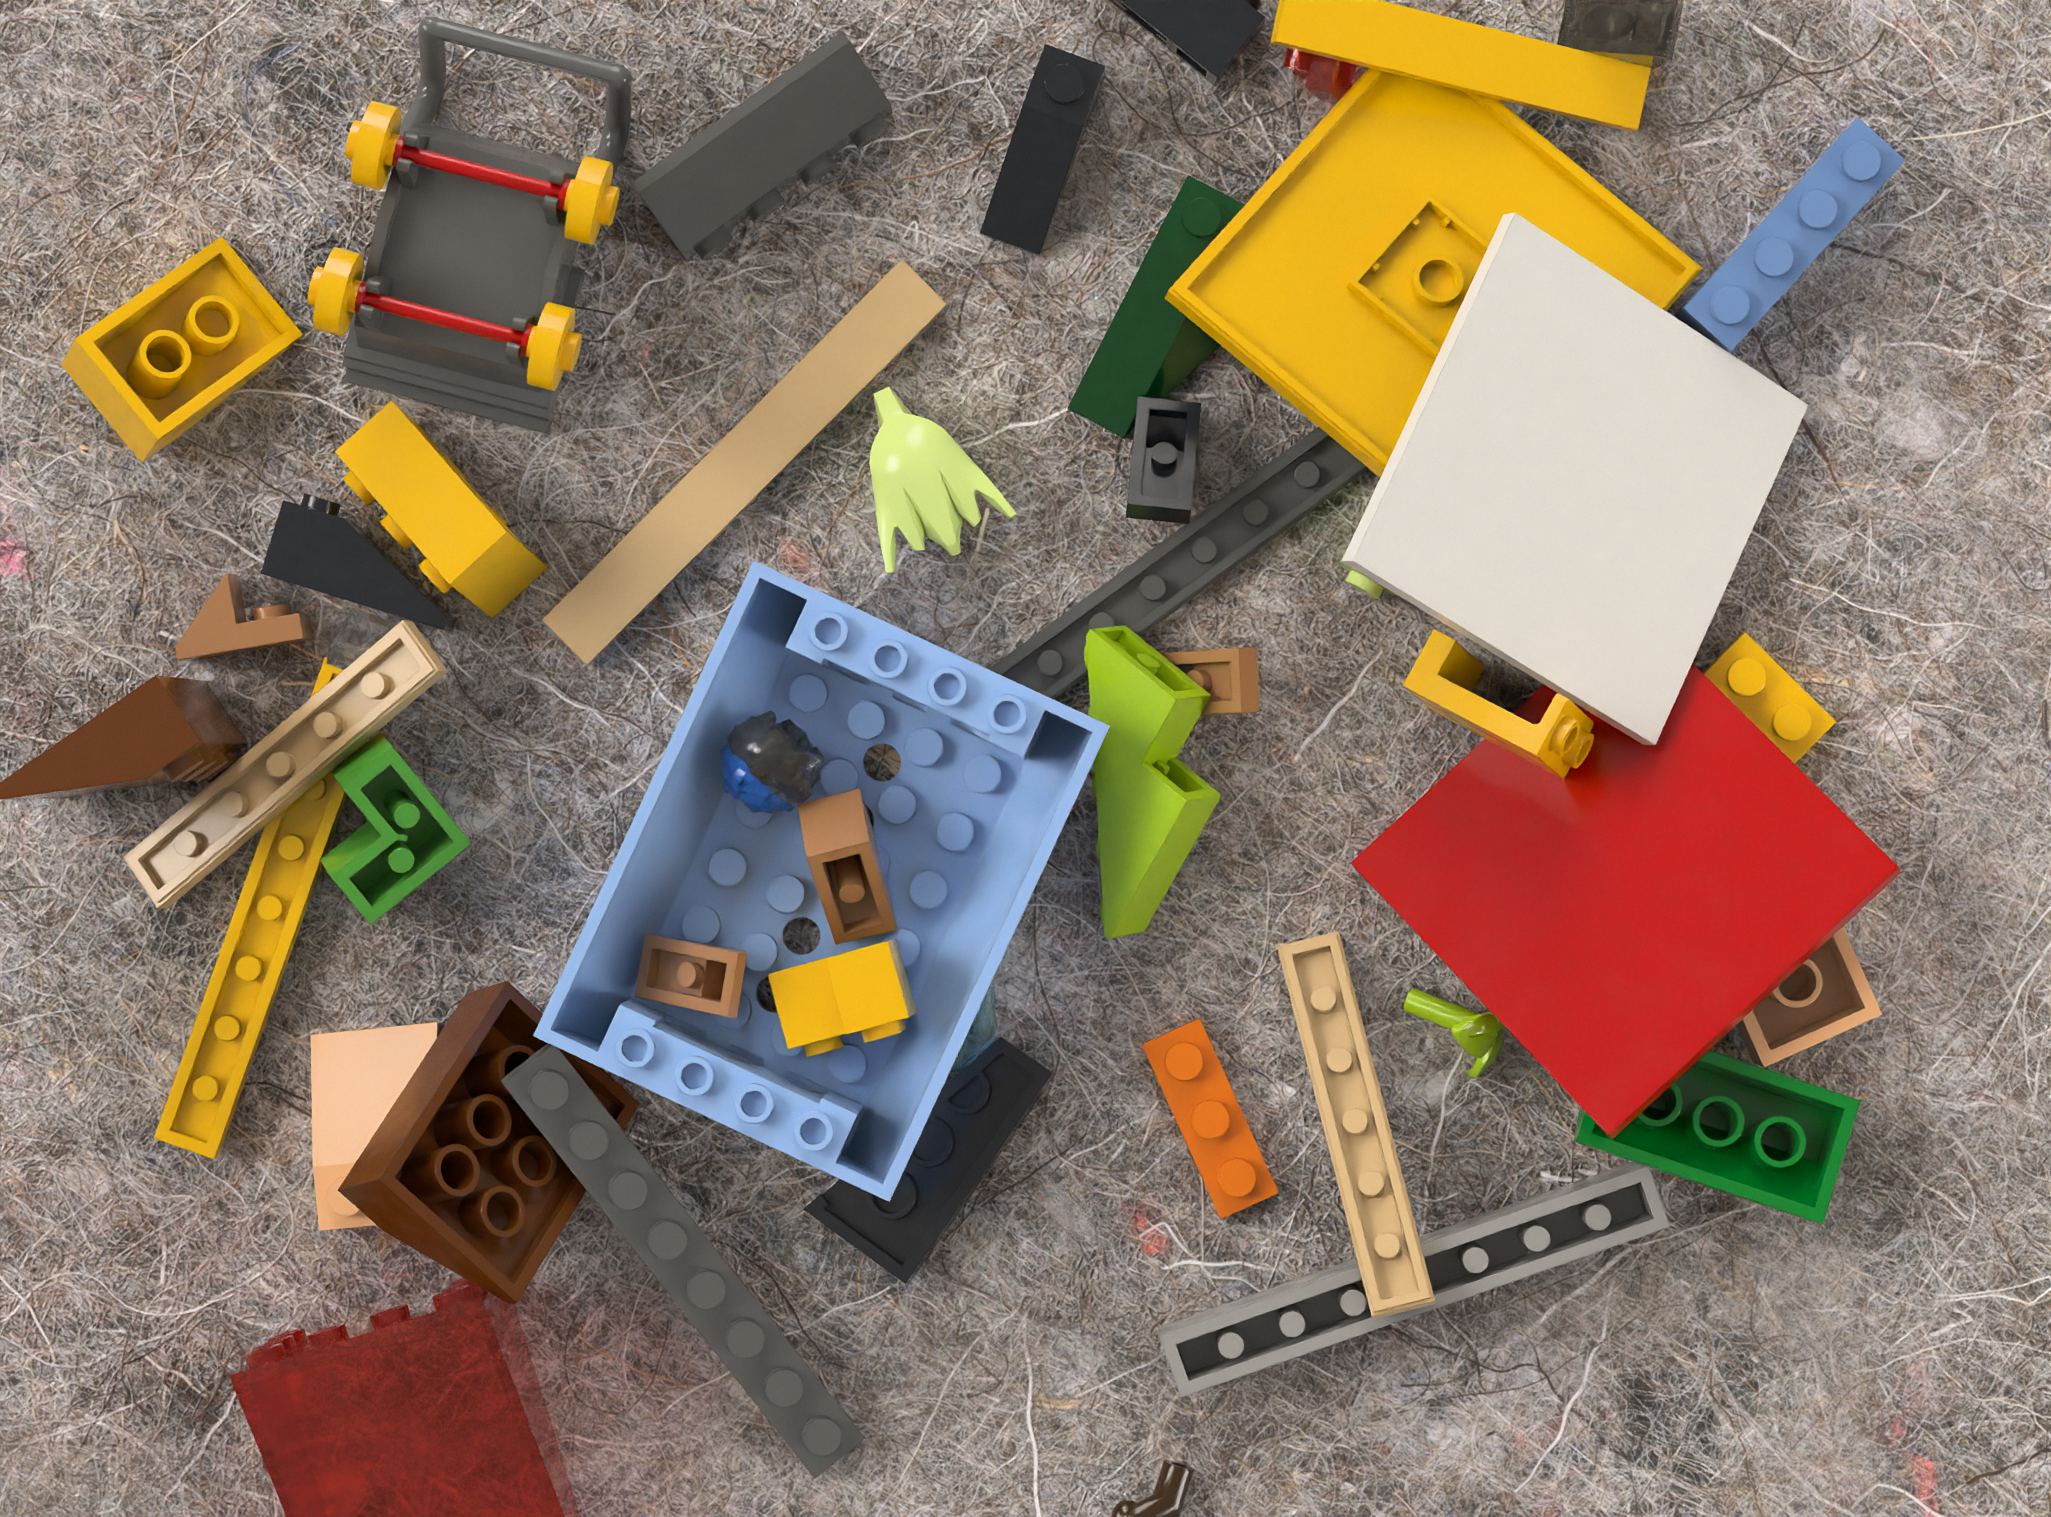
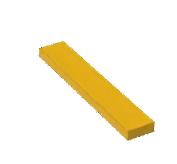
M1279 0L1270 44L1627 132H1634L1639 129L1651 71L1649 67L1382 0Z

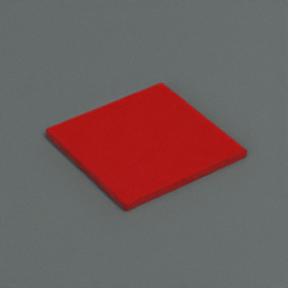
M1693 663L1656 745L1641 744L1574 703L1594 722L1590 731L1594 735V740L1583 763L1576 769L1570 767L1564 780L1484 739L1351 862L1356 871L1611 1140L1901 873L1899 867ZM1543 684L1513 714L1532 724H1538L1541 722L1557 692Z

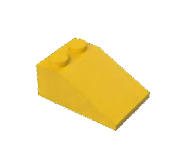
M221 236L75 338L61 366L141 463H143L202 420L296 343L303 334L223 236Z

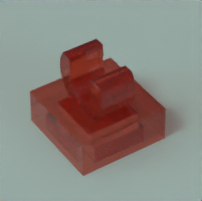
M1287 48L1283 64L1284 68L1293 70V75L1307 78L1305 89L1322 102L1337 104L1352 87L1357 66Z

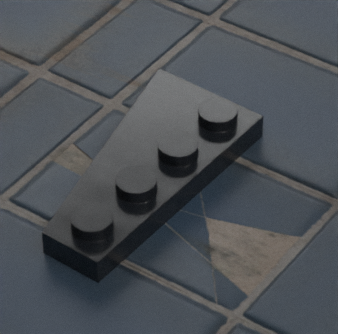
M1000 1037L942 1087L890 1202L840 1179L824 1194L816 1197L803 1210L905 1284H910L1056 1074L1007 1039Z

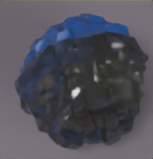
M773 711L765 712L757 717L751 716L740 725L735 724L727 737V744L720 750L723 757L721 764L724 779L723 790L725 793H730L734 799L740 800L752 813L791 812L796 806L802 804L814 794L812 788L821 779L820 772L824 762L822 751L817 746L813 747L807 732L790 719L775 723L777 718Z

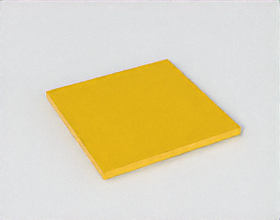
M1368 68L1168 290L1165 299L1381 478L1503 214L1515 212L1666 312L1703 268L1501 101Z

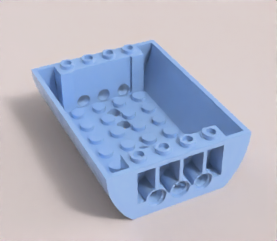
M753 560L533 1036L890 1202L1110 725ZM728 741L729 744H742L751 751L762 754L763 760L767 764H772L770 765L771 768L774 769L775 765L782 773L785 784L790 783L793 790L791 797H801L800 803L860 788L865 805L871 809L874 815L873 831L896 919L897 930L835 945L806 858L798 805L791 812L752 813L740 800L734 799L730 793H725L722 788L724 781L721 766L723 757L720 750ZM875 745H891L900 755V770L889 781L881 782L874 780L865 770V756L869 749ZM795 918H809L820 929L821 938L819 945L809 954L795 953L789 949L785 942V928ZM645 934L661 935L706 945L745 950L747 958L737 1018L635 997ZM896 938L917 1013L909 1018L903 1019L906 1030L865 1043L861 1031L847 1035L842 1034L841 1038L844 1047L809 1057L806 1056L803 1045L788 1049L778 1012L767 1010L758 999L759 984L768 976L767 974Z

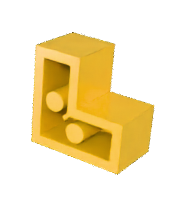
M896 938L767 974L787 1047L791 1049L803 1045L807 1057L844 1047L841 1038L842 1034L847 1035L861 1031L865 1043L901 1033L903 1030H906L903 1019L917 1013Z

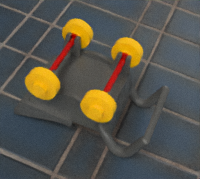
M426 17L418 26L421 66L418 89L415 99L402 123L401 109L399 107L372 101L366 109L362 122L354 120L350 128L345 157L352 160L351 180L353 184L380 191L384 187L392 167L393 169L376 220L364 276L363 254L338 247L333 248L324 268L317 266L314 270L307 298L308 304L314 306V329L342 337L351 323L342 364L343 367L347 368L344 381L347 383L549 435L563 371L573 372L582 341V334L573 332L576 307L585 275V269L573 267L578 243L593 245L601 224L610 226L617 209L620 188L611 186V183L622 159L630 129L631 73L623 65L436 17ZM445 41L605 82V123L595 156L586 155L580 163L432 125L431 122L441 102L446 79Z

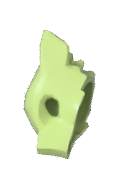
M890 387L874 393L879 432L875 436L871 447L869 464L879 539L887 574H893L896 571V531L898 530L904 539L907 540L912 550H925L924 537L926 536L941 545L952 557L960 554V534L963 518L973 528L982 519L976 497L978 493L1008 519H1013L1016 516V512L999 490L944 428L932 420L913 415Z

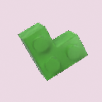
M381 732L331 771L342 789L369 821L322 857L320 861L330 877L371 925L472 843Z

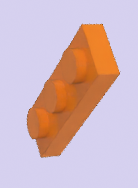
M1196 1018L1141 1043L1220 1219L1278 1194L1277 1187L1200 1018Z

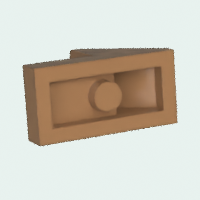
M226 574L175 646L177 660L190 662L312 641L314 638L310 615L302 613L292 614L290 604H278L252 609L254 621L247 622L239 577L233 574Z
M1257 647L1160 653L1211 694L1201 715L1259 712Z
M645 934L635 997L737 1018L747 953L743 949L712 946L667 936Z

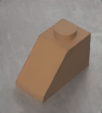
M860 788L797 804L806 858L835 945L897 930L896 919L874 831Z

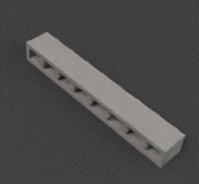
M1630 1162L1418 1236L1435 1298V1304L1372 1320L1357 1258L1158 1327L1159 1337L1180 1397H1184L1670 1227L1650 1167Z

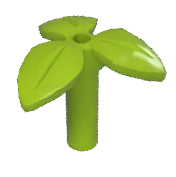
M1412 988L1408 993L1404 1003L1405 1012L1450 1029L1459 1045L1467 1053L1477 1057L1473 1066L1465 1072L1468 1077L1475 1079L1495 1061L1504 1044L1501 1034L1506 1028L1490 1011L1479 1014L1416 988Z

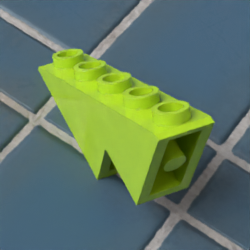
M1126 625L1090 629L1086 635V645L1084 648V662L1088 670L1090 693L1088 716L1110 725L1095 757L1092 776V790L1096 797L1098 822L1096 854L1100 861L1102 887L1100 918L1104 925V935L1109 939L1146 930L1222 796L1176 758L1210 699L1211 694Z

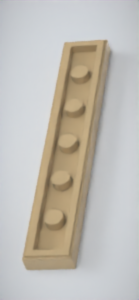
M402 620L123 857L157 908H169L448 672L413 621Z
M1339 931L1277 946L1372 1320L1435 1304L1433 1290Z

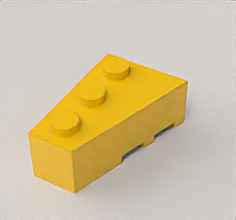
M392 400L335 451L350 469L342 477L343 480L368 506L375 500L379 502L388 513L380 521L381 524L406 550L413 543L426 557L418 565L419 568L444 594L450 588H455L493 619L548 569L547 565L536 553L530 551L506 526L508 524L507 521L495 508L491 509L470 485L466 476L416 421Z

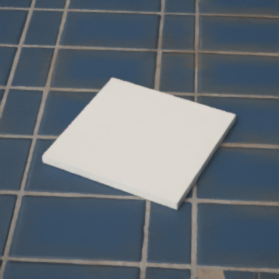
M1515 212L1503 214L1342 562L1557 693L1570 699L1641 744L1656 745L1808 404Z

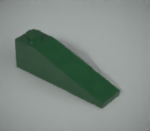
M1189 175L1187 176L1067 408L1068 410L1124 439L1135 428L1138 397L1166 399L1180 383L1221 346L1168 302L1165 296L1173 284L1245 206L1244 204Z

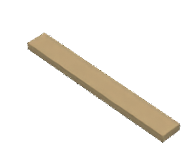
M901 259L542 621L586 665H590L947 307V303Z

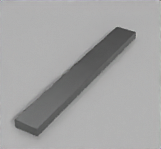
M1320 427L1316 428L1193 518L1190 524H1185L994 664L989 670L1051 699H1057L1088 676V670L1084 662V648L1086 645V635L1090 629L1126 625L1141 637L1357 479L1369 468Z

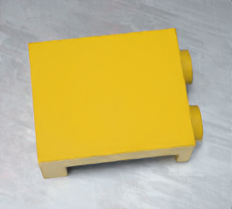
M1433 629L1403 684L1404 688L1433 712L1563 780L1570 767L1576 769L1583 763L1593 744L1594 735L1590 731L1594 722L1570 699L1557 693L1541 722L1538 724H1532L1471 692L1485 666L1455 639Z

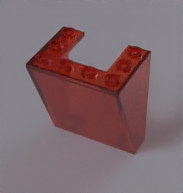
M463 1277L450 1282V1286L441 1289L442 1293L433 1296L434 1305L428 1310L410 1315L407 1304L393 1307L369 1316L372 1327L351 1334L347 1333L345 1324L322 1329L307 1336L305 1329L299 1328L267 1339V1343L257 1346L255 1351L245 1354L247 1364L231 1374L230 1378L286 1517H580L515 1304H508Z

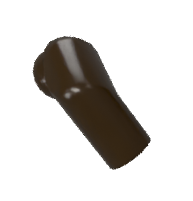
M1164 1460L1153 1495L1138 1503L1132 1500L1120 1501L1114 1507L1111 1517H1179L1194 1469L1178 1462Z

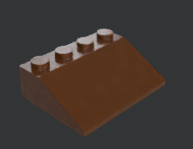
M155 675L1 781L0 800L60 799L181 781L185 783L189 780H194L197 783L206 779L209 783L239 760L235 753L249 743L206 681Z
M504 981L465 994L342 1182L338 1191L387 1234L508 1304L518 1303L585 1194L586 1189L501 1082V1079L547 1044V1042L533 1036L543 1013L508 981ZM560 1049L622 1130H624L640 1103L601 1067Z

